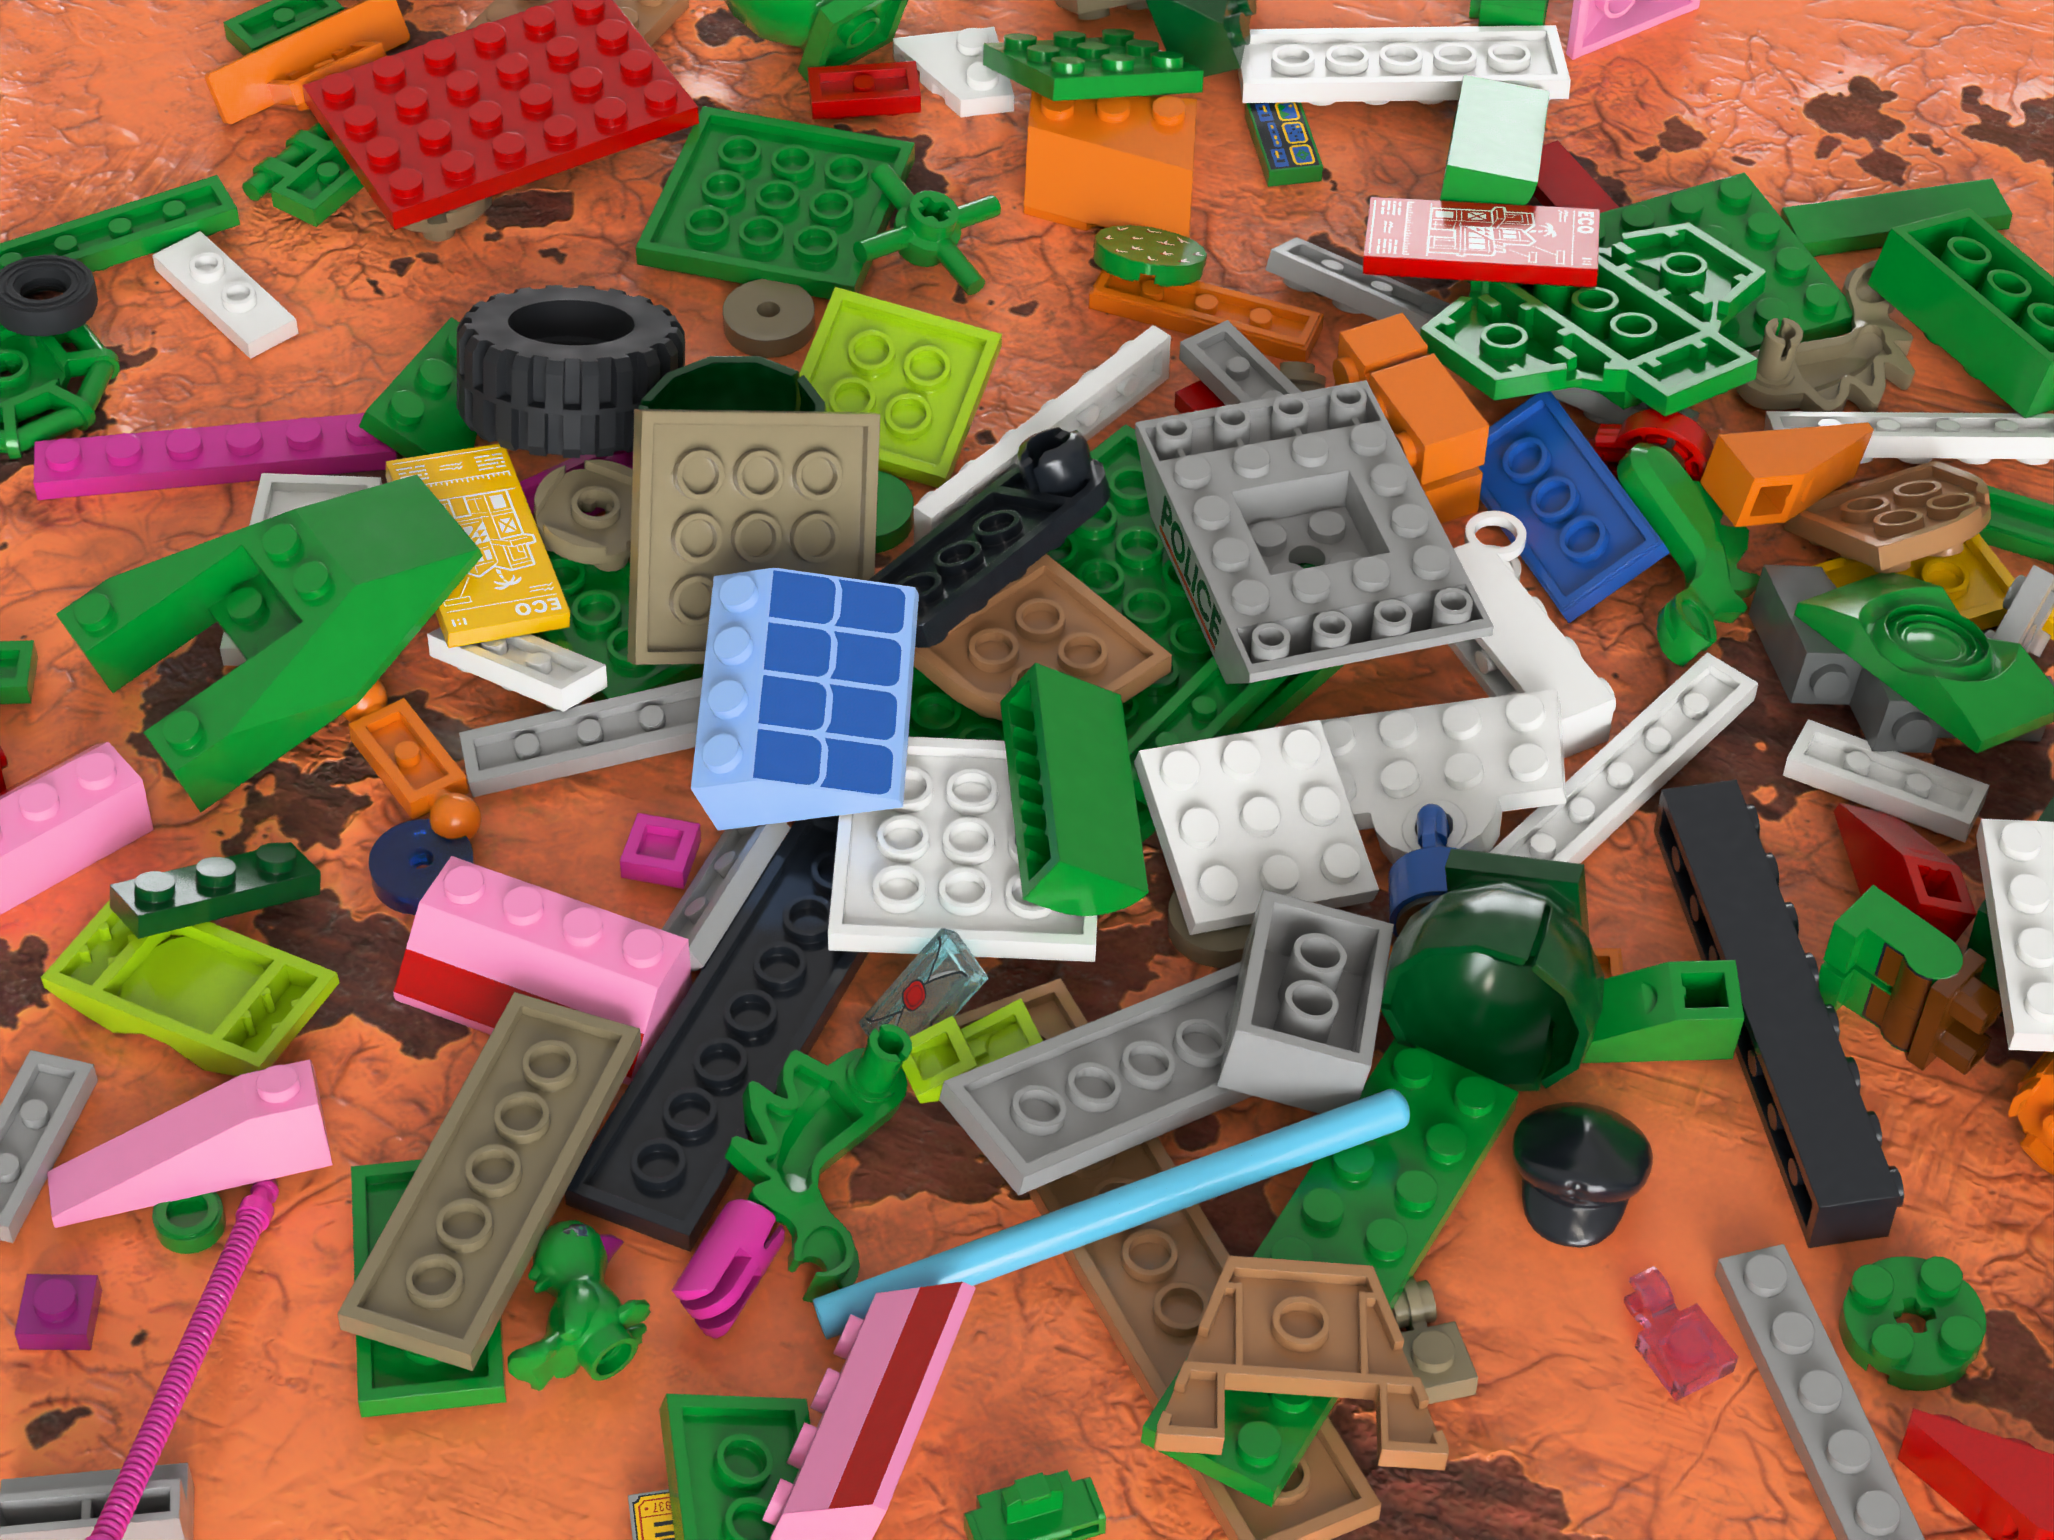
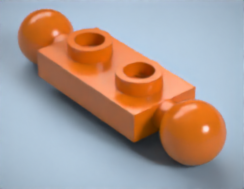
M377 680L359 703L342 714L345 719L351 722L348 726L352 743L412 820L430 812L429 822L431 829L440 840L449 844H461L469 841L480 828L481 812L476 802L466 795L469 793L466 775L405 698L387 705V692L382 683Z

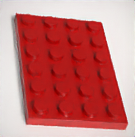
M555 0L540 6L530 7L525 11L493 22L482 23L475 28L442 39L429 41L424 45L391 56L381 57L376 61L340 73L330 74L325 78L302 85L306 105L394 230L699 124L697 104L614 0Z

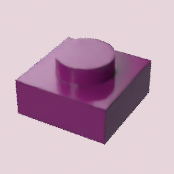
M27 1274L15 1329V1337L19 1349L91 1350L102 1294L98 1275Z

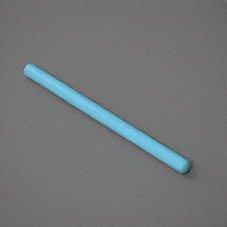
M1387 1089L814 1298L812 1301L826 1340L842 1334L850 1314L864 1319L876 1293L955 1282H965L975 1286L1401 1130L1408 1125L1410 1120L1408 1102L1399 1091Z

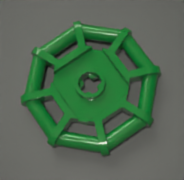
M86 322L81 327L66 333L44 337L21 335L7 330L0 324V373L8 371L12 374L11 376L0 377V453L8 454L10 460L22 458V452L33 448L36 441H48L74 429L85 431L96 422L95 410L109 381L120 372V363L117 354L105 348ZM64 341L72 343L78 351L66 353L61 344ZM85 376L76 395L67 390L71 377ZM49 409L56 411L19 427V422Z

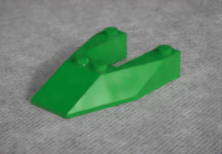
M413 475L290 510L110 577L59 611L56 615L112 693L216 622L246 659L237 668L143 732L200 812H202L359 703L483 555L478 546L419 476Z

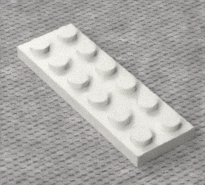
M1556 25L1250 29V44L1245 45L1241 68L1238 69L1242 103L1309 102L1317 106H1327L1335 102L1362 101L1370 105H1383L1389 101H1418L1423 104H1438L1444 100H1458L1464 75L1550 91V101L1551 99H1569L1571 81Z

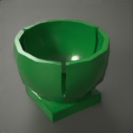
M724 0L733 16L759 38L801 48L804 54L798 72L807 83V68L850 65L892 42L908 0Z

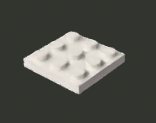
M1320 720L1157 747L1138 752L1134 765L1190 935L1252 924L1263 889L1331 908L1350 906L1374 900L1379 887Z

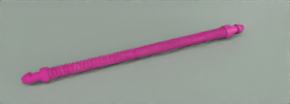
M275 1178L254 1183L250 1190L251 1195L242 1199L235 1214V1225L226 1241L224 1249L94 1526V1530L91 1536L85 1538V1540H122L124 1537V1533L134 1515L140 1498L152 1475V1471L158 1462L262 1231L267 1229L274 1215L272 1203L276 1201L279 1195V1188Z

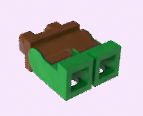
M1872 885L1834 922L1823 958L1825 962L1821 965L1819 971L1818 988L1824 1004H1831L1835 1011L1844 1005L1878 1027L1883 1038L1892 1047L1909 1052L1906 1060L1922 1071L1936 1057H1939L1966 1075L1988 1051L1992 1037L1984 1032L1996 1021L2002 1012L2000 992L1980 980L1986 958L1971 948L1962 955L1959 946L1951 938L1875 885Z

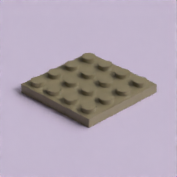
M634 409L627 661L635 665L704 664L714 576L767 568H781L867 581L875 574L880 414L872 412Z

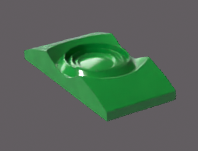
M1878 573L1803 600L1797 604L1794 613L1796 617L1975 753L1982 752L2054 722V687L2021 644L1987 638L1985 633L1973 621L1960 615L1941 586L1908 575Z

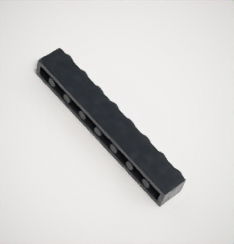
M1737 780L1662 789L1654 834L1701 960H1736L1744 1021L1735 1052L1808 1248L1889 1236L1896 1209L1901 1207L1904 1202L1902 1178L1898 1169L1895 1166H1888L1881 1148L1882 1132L1879 1119L1874 1111L1866 1110L1861 1098L1858 1066L1852 1057H1845L1839 1042L1840 1029L1837 1013L1831 1004H1824L1818 988L1819 972L1816 960L1812 953H1804L1798 938L1799 922L1796 909L1791 902H1784L1778 887L1779 870L1776 859L1771 852L1765 853L1760 841V824L1756 808L1753 804L1745 803Z

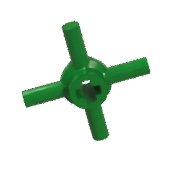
M888 163L877 166L871 173V179L898 210L894 221V229L856 241L853 244L855 258L860 263H866L898 251L905 260L917 266L932 267L942 263L967 295H974L979 292L985 285V280L959 250L957 245L961 238V229L1000 215L1001 206L998 199L994 195H989L957 206L951 198L940 192L921 191L914 195Z

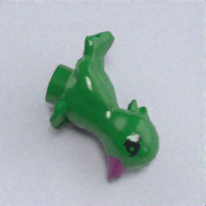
M577 1220L560 1221L546 1229L533 1254V1265L528 1278L537 1282L534 1286L536 1293L546 1291L554 1296L556 1300L548 1314L545 1336L540 1341L515 1350L508 1356L509 1373L516 1379L528 1382L531 1388L540 1391L544 1389L554 1376L556 1378H566L575 1374L580 1366L586 1370L593 1380L601 1381L616 1375L630 1363L637 1352L638 1345L642 1343L643 1334L647 1331V1326L640 1322L645 1321L651 1311L649 1310L650 1305L645 1299L628 1300L622 1304L616 1294L604 1282L607 1265L624 1243L623 1240L612 1234L599 1235L591 1226Z

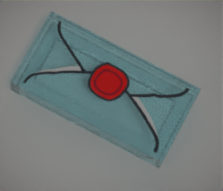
M942 927L858 1023L868 1038L874 1028L879 1032V1027L883 1024L898 1026L911 1037L952 1015L955 1016L989 977L959 934Z

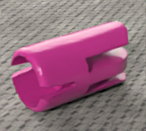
M736 1199L729 1201L723 1207L671 1289L675 1296L680 1299L681 1304L691 1317L695 1318L696 1324L703 1333L714 1339L726 1335L785 1240V1230L782 1225L778 1226L770 1239L767 1238L776 1220V1216L762 1205L753 1201Z

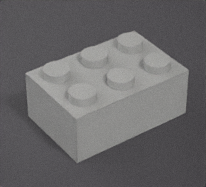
M1263 889L1244 947L1217 1086L1319 1114L1359 1100L1372 1065L1394 924Z

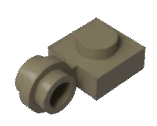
M1411 1277L1404 1286L1403 1292L1392 1312L1399 1329L1406 1328L1407 1330L1406 1332H1401L1404 1338L1403 1351L1414 1377L1421 1378L1429 1397L1428 1404L1476 1395L1478 1375L1456 1322L1428 1327L1427 1323L1435 1322L1437 1316L1432 1288L1427 1280L1416 1282Z

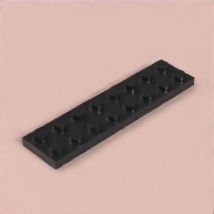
M839 815L794 822L582 1159L565 1192L566 1205L691 1252L738 1173V1170L725 1158V1152L731 1139L739 1136L754 1142L745 1124L742 1096L748 1083L751 1081L758 1082L777 1095V1078L789 1054L794 1050H798L806 1055L809 1054L869 953L828 950V926Z

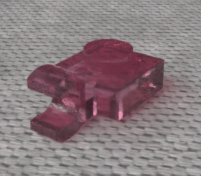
M1654 1266L1630 1277L1629 1283L1635 1292L1625 1296L1623 1301L1634 1319L1645 1328L1639 1332L1635 1348L1675 1401L1734 1372L1738 1360L1737 1354L1697 1303L1679 1311L1668 1282Z

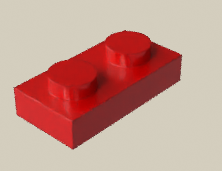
M916 61L807 68L812 120L921 113V92Z

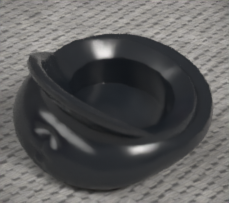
M1563 1102L1544 1106L1524 1117L1513 1135V1160L1517 1170L1522 1175V1202L1525 1216L1533 1230L1541 1237L1563 1246L1589 1247L1600 1243L1612 1234L1622 1219L1630 1197L1637 1194L1646 1184L1653 1165L1651 1145L1643 1132L1622 1115L1599 1105Z

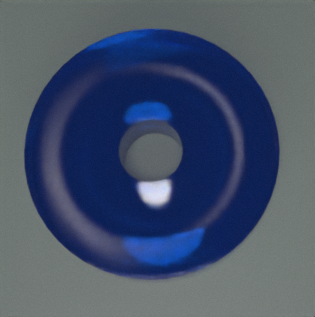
M417 819L398 824L382 834L370 851L369 870L373 890L380 901L389 908L404 914L416 915L419 902L451 856L475 864L472 845L467 836L456 839L439 836L432 830L429 819ZM421 865H428L425 868H416Z

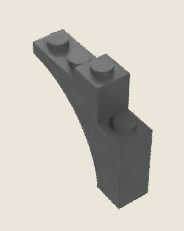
M1764 564L1748 615L1790 703L1850 705L1872 751L1932 753L1937 738L1957 739L1794 615L1798 602L1837 588L1825 574L1822 567ZM2046 676L2054 687V681L2052 677ZM2046 726L2011 740L2041 741Z

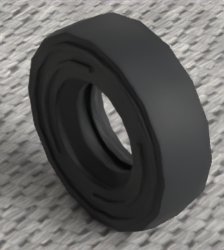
M39 255L25 257L6 265L0 270V324L7 330L26 336L44 337L58 335L81 327L93 317L98 304L97 289L91 270L82 262L66 256ZM43 291L63 293L57 297L44 300L25 298L36 292Z

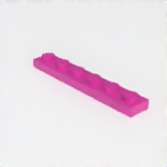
M364 413L122 433L117 435L36 441L34 446L33 484L37 500L260 481L262 473L329 475L386 470V461L397 460V452L359 427Z

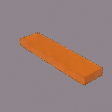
M1102 269L1089 293V309L1192 336L1228 320L1262 354L1287 361L1307 362L1323 329L1324 314L1200 281L1185 286L1165 287L1154 284L1155 275L1141 273L1139 281L1134 280L1132 282L1109 274Z

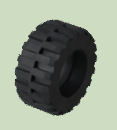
M546 285L542 289L526 287L515 289L514 293L511 294L499 293L490 296L487 302L479 301L473 305L457 327V409L459 410V415L470 430L476 431L480 438L488 442L497 441L502 448L512 451L522 449L529 451L531 455L546 457L548 454L563 455V458H580V455L594 454L596 457L613 456L614 452L622 450L627 453L633 452L634 409H639L642 398L666 373L685 366V332L675 315H672L669 309L663 305H654L651 299L640 295L635 297L626 295L625 291L611 288L606 291L595 289V286L578 285V288L562 287V285Z

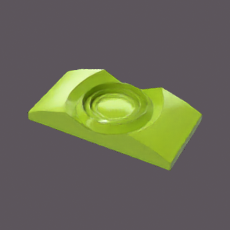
M110 900L41 976L45 989L112 1033L146 1035L167 1044L204 1071L233 1076L271 1067L340 983L338 974L335 971L211 922L138 939L111 910Z

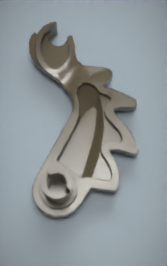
M1877 260L1863 264L1860 268L1853 269L1845 279L1842 293L1845 295L1853 313L1852 331L1850 334L1800 343L1803 338V330L1795 321L1783 318L1777 336L1775 334L1779 324L1778 319L1774 318L1768 321L1765 326L1760 350L1750 353L1758 358L1756 379L1736 387L1737 393L1745 402L1763 410L1800 408L1805 412H1842L1848 399L1856 404L1861 412H1877L1886 388L1885 379L1895 384L1901 390H1907L1910 387L1915 370L1906 356L1908 355L1913 336L1889 318L1888 314L1892 313L1895 307L1867 284Z

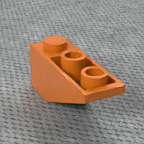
M1866 422L1718 434L1700 484L1735 527L1786 523L1855 477L1874 429Z

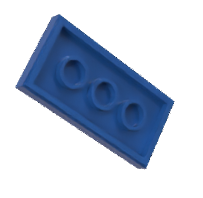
M1551 391L1535 394L1489 427L1484 465L1479 466L1483 473L1480 500L1488 511L1509 513L1523 523L1527 534L1525 548L1520 556L1568 623L1574 621L1670 553ZM1500 527L1510 542L1513 543L1516 540L1515 536L1506 528Z

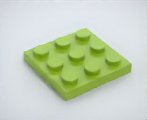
M835 287L799 376L804 375L825 402L827 412H872L880 414L878 471L939 488L952 476L1002 347V334Z

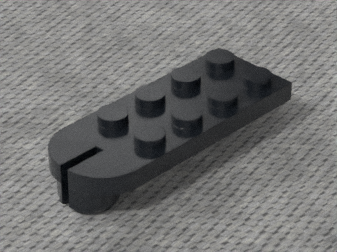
M1056 427L1035 433L1025 439L1019 446L1016 459L1017 467L998 478L868 580L916 588L919 594L915 647L929 648L941 643L946 639L949 631L970 614L982 610L990 598L1010 582L1023 577L1031 565L1047 552L1060 547L1065 542L1067 536L1105 506L1111 494L1103 465L1091 457L1088 443L1081 432L1078 430L1067 432Z

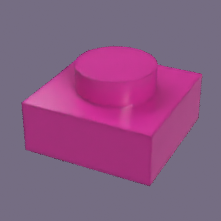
M637 813L620 858L621 878L684 889L701 843L700 824Z

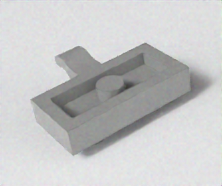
M2033 565L2027 577L2019 575L2011 584L2003 601V608L2008 611L1996 632L1990 629L1985 635L1987 638L2020 643L2027 653L2029 652L2039 658L2051 638V635L2043 631L2042 628L2054 608V575Z

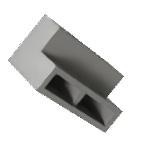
M188 1463L155 1466L122 1540H193L195 1487ZM121 1469L1 1479L0 1540H85V1538L91 1536Z

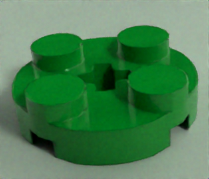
M1908 1256L1891 1257L1872 1264L1863 1265L1854 1272L1840 1312L1839 1330L1847 1352L1864 1370H1867L1868 1364H1870L1877 1371L1889 1375L1887 1383L1911 1391H1930L1947 1387L1958 1381L1966 1373L1968 1365L1977 1358L1986 1333V1315L1978 1295L1963 1280V1273L1960 1267L1952 1260L1937 1256L1927 1260ZM1903 1313H1910L1920 1316L1926 1323L1922 1333H1914L1910 1324L1897 1323L1895 1319L1900 1318Z

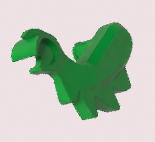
M1638 443L1618 462L1617 474L1619 484L1663 541L1684 573L1686 584L1684 590L1675 595L1658 612L1656 628L1658 642L1663 653L1673 663L1684 667L1700 651H1706L1717 641V632L1713 620L1733 623L1747 610L1748 606L1742 599L1749 597L1756 590L1760 576L1744 572L1736 566L1748 549V528L1745 526L1729 527L1721 525L1720 521L1724 512L1703 488L1700 481H1693L1676 458L1664 448L1650 443Z
M883 1024L880 1025L879 1032L874 1028L870 1033L865 1048L852 1050L829 1065H825L798 1050H794L789 1054L777 1078V1095L760 1083L751 1081L748 1083L742 1096L745 1124L754 1142L739 1136L733 1137L726 1149L725 1158L740 1173L755 1184L747 1200L760 1204L776 1216L775 1221L785 1225L792 1236V1250L788 1255V1271L795 1272L805 1262L814 1263L823 1271L816 1272L802 1298L803 1301L812 1303V1299L853 1285L857 1280L860 1268L858 1252L851 1233L828 1210L818 1188L819 1175L890 1120L903 1102L908 1082L901 1066L910 1055L912 1041L909 1035L898 1026Z

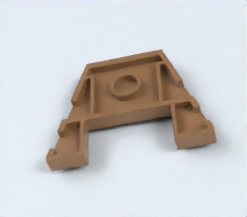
M1228 1256L1200 1322L1198 1334L1189 1356L1183 1362L1175 1381L1174 1391L1167 1408L1162 1412L1158 1421L1154 1442L1155 1451L1222 1455L1225 1439V1390L1374 1400L1376 1402L1378 1466L1444 1471L1449 1455V1447L1442 1430H1436L1428 1411L1429 1397L1421 1378L1414 1377L1403 1351L1404 1338L1373 1266Z

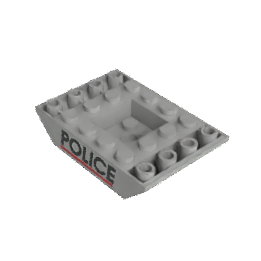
M1367 380L1135 423L1136 439L1151 518L1226 684L1252 683L1493 635L1494 626ZM1309 563L1315 565V567L1303 569L1297 564Z

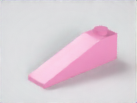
M311 1060L287 1065H275L264 1070L239 1075L48 1171L51 1216L54 1227H62L155 1206L162 1202L177 1201L332 1166L319 1088Z

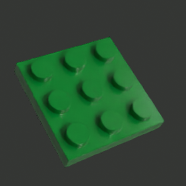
M1104 29L1102 30V37L1086 38V34L1081 32L1058 31L1053 33V40L1038 41L1034 35L1013 33L1004 35V42L984 43V66L1052 101L1203 92L1204 70L1185 62L1183 54L1159 50V43L1135 39L1134 32L1131 30Z

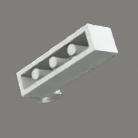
M1481 512L1468 521L1465 528V544L1455 547L1454 550L1494 626L1493 635L1451 643L1448 646L1489 697L1557 688L1561 704L1564 758L1607 742L1609 740L1613 712L1616 709L1614 692L1609 683L1602 677L1598 678L1584 661L1576 643L1570 637H1565L1551 621L1540 599L1531 596L1520 583L1521 563L1518 556L1525 548L1527 534L1523 523L1515 516L1506 512ZM1486 526H1500L1509 530L1516 540L1505 547L1485 545L1476 538L1475 533Z

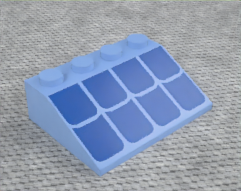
M767 568L714 576L691 790L718 831L903 807L919 594L915 587L781 568Z

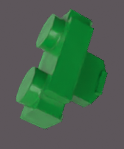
M1068 1470L1050 1475H1043L1042 1472L1014 1480V1485L977 1495L976 1510L964 1513V1531L968 1540H1084L1105 1534L1106 1515L1091 1477L1072 1482Z

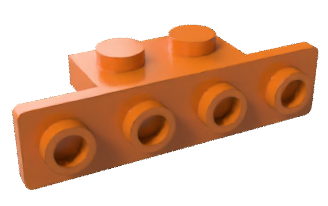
M363 0L206 73L205 81L220 117L225 124H234L274 104L295 105L299 111L307 110L309 108L304 100L302 85L387 56V51L410 40V33L396 0Z

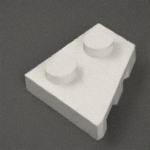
M995 27L966 28L961 31L893 38L894 60L896 62L916 61L917 70L920 71V83L932 93L943 97L945 104L959 117L1014 111V92L1010 79L983 65L984 43H999Z

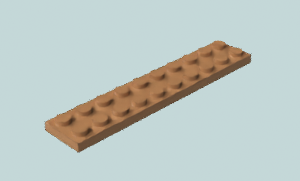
M1061 978L954 1016L960 1029L1021 998L1043 1041L1088 1023ZM1156 1137L1033 1189L1028 1193L1042 1216L1176 1166L1159 1138ZM1199 1204L1063 1253L1153 1410L1182 1367L1183 1362L1189 1356L1197 1337L1202 1317L1227 1258L1230 1256ZM1328 1416L1272 1507L1186 1465L1229 1540H1331L1377 1521L1380 1517L1381 1502Z

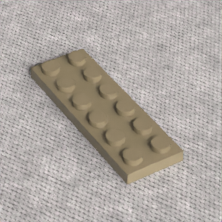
M514 992L338 1311L340 1330L467 1370H474L529 1264L539 1240L546 1231L642 1046L640 1028Z

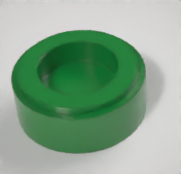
M216 1192L172 1202L158 1203L153 1208L152 1218L157 1238L164 1247L176 1253L192 1254L206 1250L220 1239L225 1230L226 1217L221 1198Z

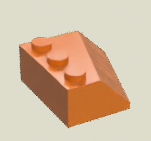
M1032 90L1027 135L1024 214L1088 231L1096 226L1108 228L1111 226L1135 225L1154 227L1189 238L1197 99L1178 98L1175 96H1131L1052 101Z

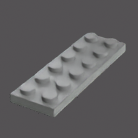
M1241 962L945 1080L939 1100L1019 1196L1250 1098L1252 1095L1217 1086Z

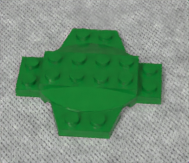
M1691 223L1622 233L1621 242L1613 244L1612 247H1599L1596 287L1464 280L1471 284L1469 297L1460 296L1420 328V336L1428 345L1427 353L1429 355L1434 353L1443 365L1494 401L1575 387L1597 391L1623 410L1644 402L1666 417L1756 379L1758 358L1721 335L1720 330L1764 292L1767 271Z

